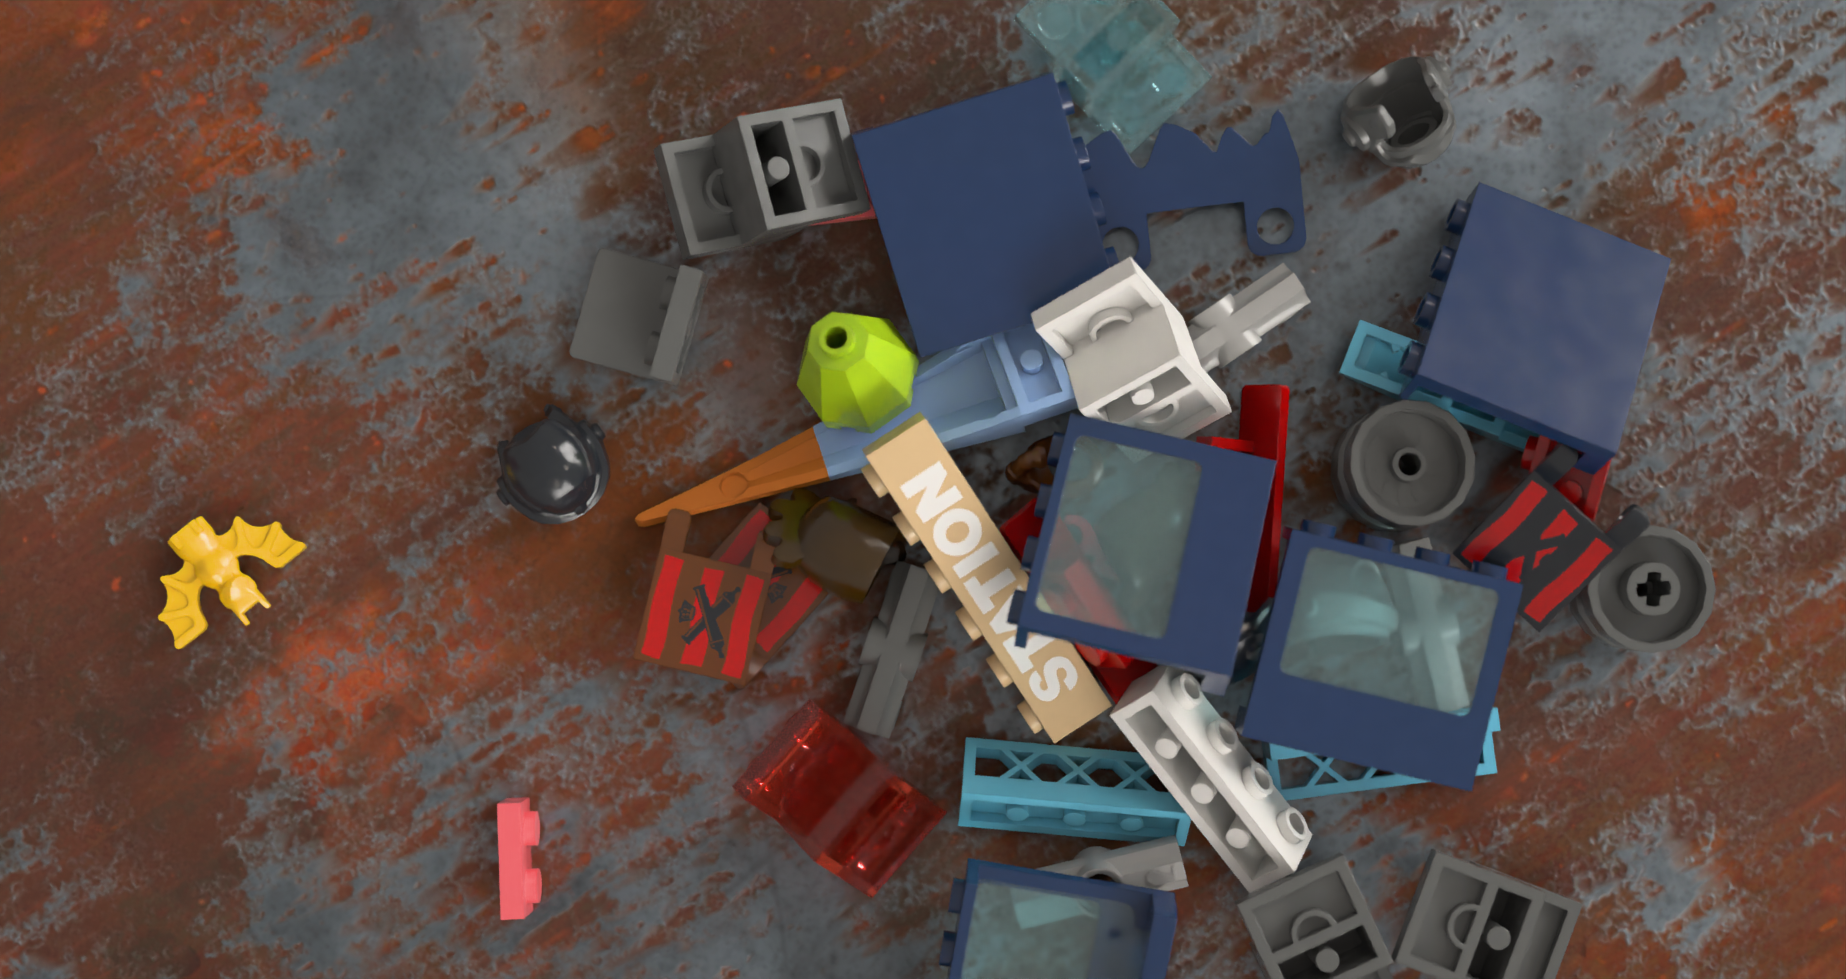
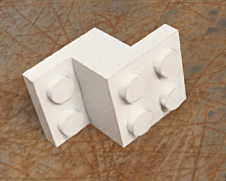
M1131 257L1108 268L1099 275L1031 313L1035 330L1064 359L1079 411L1085 417L1183 439L1232 412L1226 394L1200 366L1183 316ZM1114 445L1133 465L1154 455Z

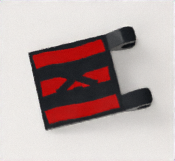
M1560 442L1551 449L1530 474L1452 553L1470 570L1473 560L1508 568L1506 579L1523 584L1517 613L1538 632L1547 626L1623 549L1637 539L1650 524L1648 513L1639 505L1631 504L1604 532L1553 485L1578 461V451Z

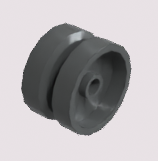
M1401 400L1359 417L1342 432L1332 453L1330 479L1339 503L1354 520L1375 531L1400 533L1445 519L1464 502L1474 481L1475 454L1467 431L1450 412L1427 401ZM1399 459L1404 463L1401 469L1398 466Z
M1649 525L1569 605L1571 613L1584 632L1605 646L1657 653L1676 649L1700 632L1712 613L1716 586L1711 564L1697 543L1675 529ZM1637 583H1641L1643 587L1640 596L1637 595L1636 591Z

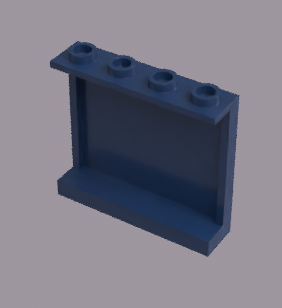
M1045 72L1035 78L873 128L872 126L851 133L920 358L1033 323L1032 312L1119 263L1113 246L1104 249L1098 228L1107 224L1103 204L1097 191L1088 194L1082 173L1091 169L1082 136L1072 139L1066 116L1075 114L1068 85L1065 80L1056 83L1054 73Z
M1479 182L1466 201L1459 198L1456 199L1446 219L1444 230L1452 234L1448 246L1442 245L1439 248L1430 268L1429 277L1436 279L1432 294L1427 292L1424 295L1414 317L1413 324L1421 327L1417 342L1413 340L1409 342L1398 366V373L1405 375L1399 397L1407 400L1418 386L1577 449L1578 461L1573 467L1594 475L1617 454L1671 259Z

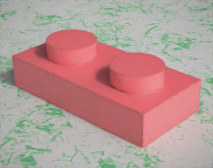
M530 797L506 798L497 803L501 920L524 919L533 911V903H540L542 895L541 871L539 868H532L531 846H538L540 840V819L538 811H530Z

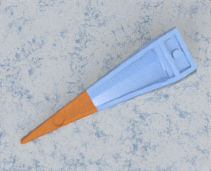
M1030 323L941 351L918 365L917 376L914 374L911 406L874 433L857 432L855 428L841 427L842 429L828 428L822 421L747 462L639 513L635 521L638 526L647 527L666 522L668 512L671 509L676 508L687 511L690 515H695L791 491L795 488H803L862 473L861 468L870 463L862 449L918 412H921L945 449L951 451L1026 432L1024 426L1079 407L1062 357L1035 330L1034 324Z

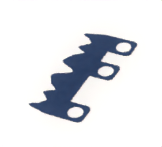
M1279 109L1272 116L1269 132L1261 137L1257 145L1252 146L1232 127H1227L1221 137L1217 152H1213L1196 133L1175 124L1164 123L1157 135L1149 161L1143 168H1139L1133 162L1118 136L1111 130L1099 134L1085 145L1091 164L1090 170L1082 172L1088 194L1098 192L1107 219L1106 225L1098 227L1102 242L1106 233L1113 228L1126 227L1132 230L1139 242V248L1133 260L1142 270L1147 268L1151 261L1147 213L1244 202L1247 243L1253 254L1267 256L1299 251L1305 245L1306 228L1300 162L1285 118ZM1271 208L1286 210L1294 221L1292 235L1288 240L1280 244L1265 242L1257 230L1260 216Z

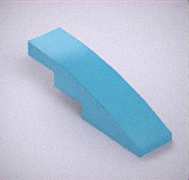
M1360 320L1339 374L1398 401L1405 400L1399 397L1405 375L1398 373V366L1407 345L1413 339ZM1420 386L1407 399L1430 402L1450 412L1464 429L1524 452L1530 435L1539 437V434Z

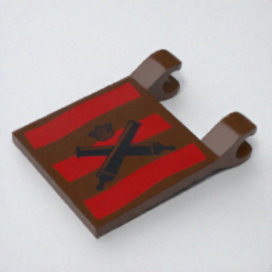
M759 502L712 553L709 559L750 568L758 533L765 528L769 521H772L768 516L769 509ZM774 565L745 686L732 683L739 689L745 688L774 654L829 595L828 592L812 583L798 567L786 569Z
M676 508L671 509L666 519L661 547L633 659L745 686L774 569L771 556L775 547L766 544L763 540V530L760 531L757 536L750 568L684 553L692 518L687 511Z

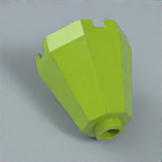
M831 312L810 329L805 341L797 386L826 427L835 429L849 427L855 428L857 432L872 434L911 406L914 374L917 376L919 360L890 319Z

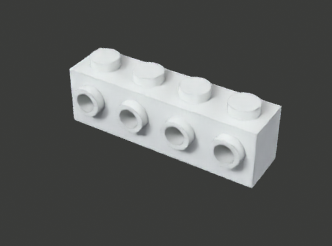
M1160 665L1130 683L1111 712L1110 717L1249 893L1294 873L1313 835L1309 831L1304 817L1297 809L1288 804L1273 785L1272 778L1267 769L1260 763H1256L1241 744L1231 723L1221 718L1205 698L1203 691H1200L1201 686L1198 681L1183 669Z

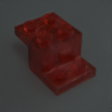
M810 698L788 720L786 726L765 750L750 763L747 770L732 786L745 801L775 819L814 862L871 898L874 897L947 813L933 798L906 780L866 739Z

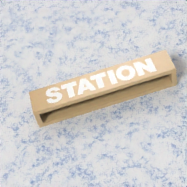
M918 412L863 448L862 451L870 463L861 468L862 473L879 498L889 492L901 511L892 517L911 546L920 540L933 558L925 563L924 567L942 594L952 588L964 605L955 611V614L973 641L983 635L991 646L994 654L987 657L986 661L1004 688L1014 682L1025 698L1016 706L1034 734L1045 729L1055 744L1110 708L1112 704L1071 642L1030 633L1026 649L1014 646L1017 626L1007 623L1014 589L1026 591L1029 577L1025 570H1020L1021 564L923 414ZM1039 594L1037 608L1052 613Z

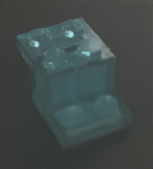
M1031 0L1015 15V21L1054 61L1052 73H1054L1056 83L1065 80L1072 100L1103 132L1113 131L1118 136L1129 156L1212 78L1202 65L1173 36L1180 23V19L1162 0Z

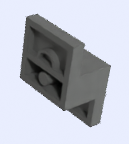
M841 98L737 116L713 135L663 143L653 149L682 260L785 240L811 224L860 215L871 209Z
M1431 848L1391 958L1396 963L1438 979H1555L1583 904L1471 860L1466 862Z
M1340 852L1234 901L1252 940L1249 945L1265 979H1393L1387 965L1394 962L1344 855Z

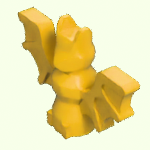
M203 516L190 521L169 538L170 540L167 542L173 551L184 560L183 567L175 574L165 575L160 578V581L167 590L168 599L164 610L158 615V619L164 621L171 629L175 640V648L183 649L207 629L208 623L200 606V592L203 586L215 589L219 593V599L226 608L231 609L245 626L250 624L245 613L255 604L260 602L267 609L271 607V604L257 589L255 581L249 575L243 574L240 571L238 560L240 556H256L275 568H283L302 553L307 545L290 538L283 531L280 522H273L263 527H255L246 523L241 517L236 516L230 530L223 535L217 536L214 529Z

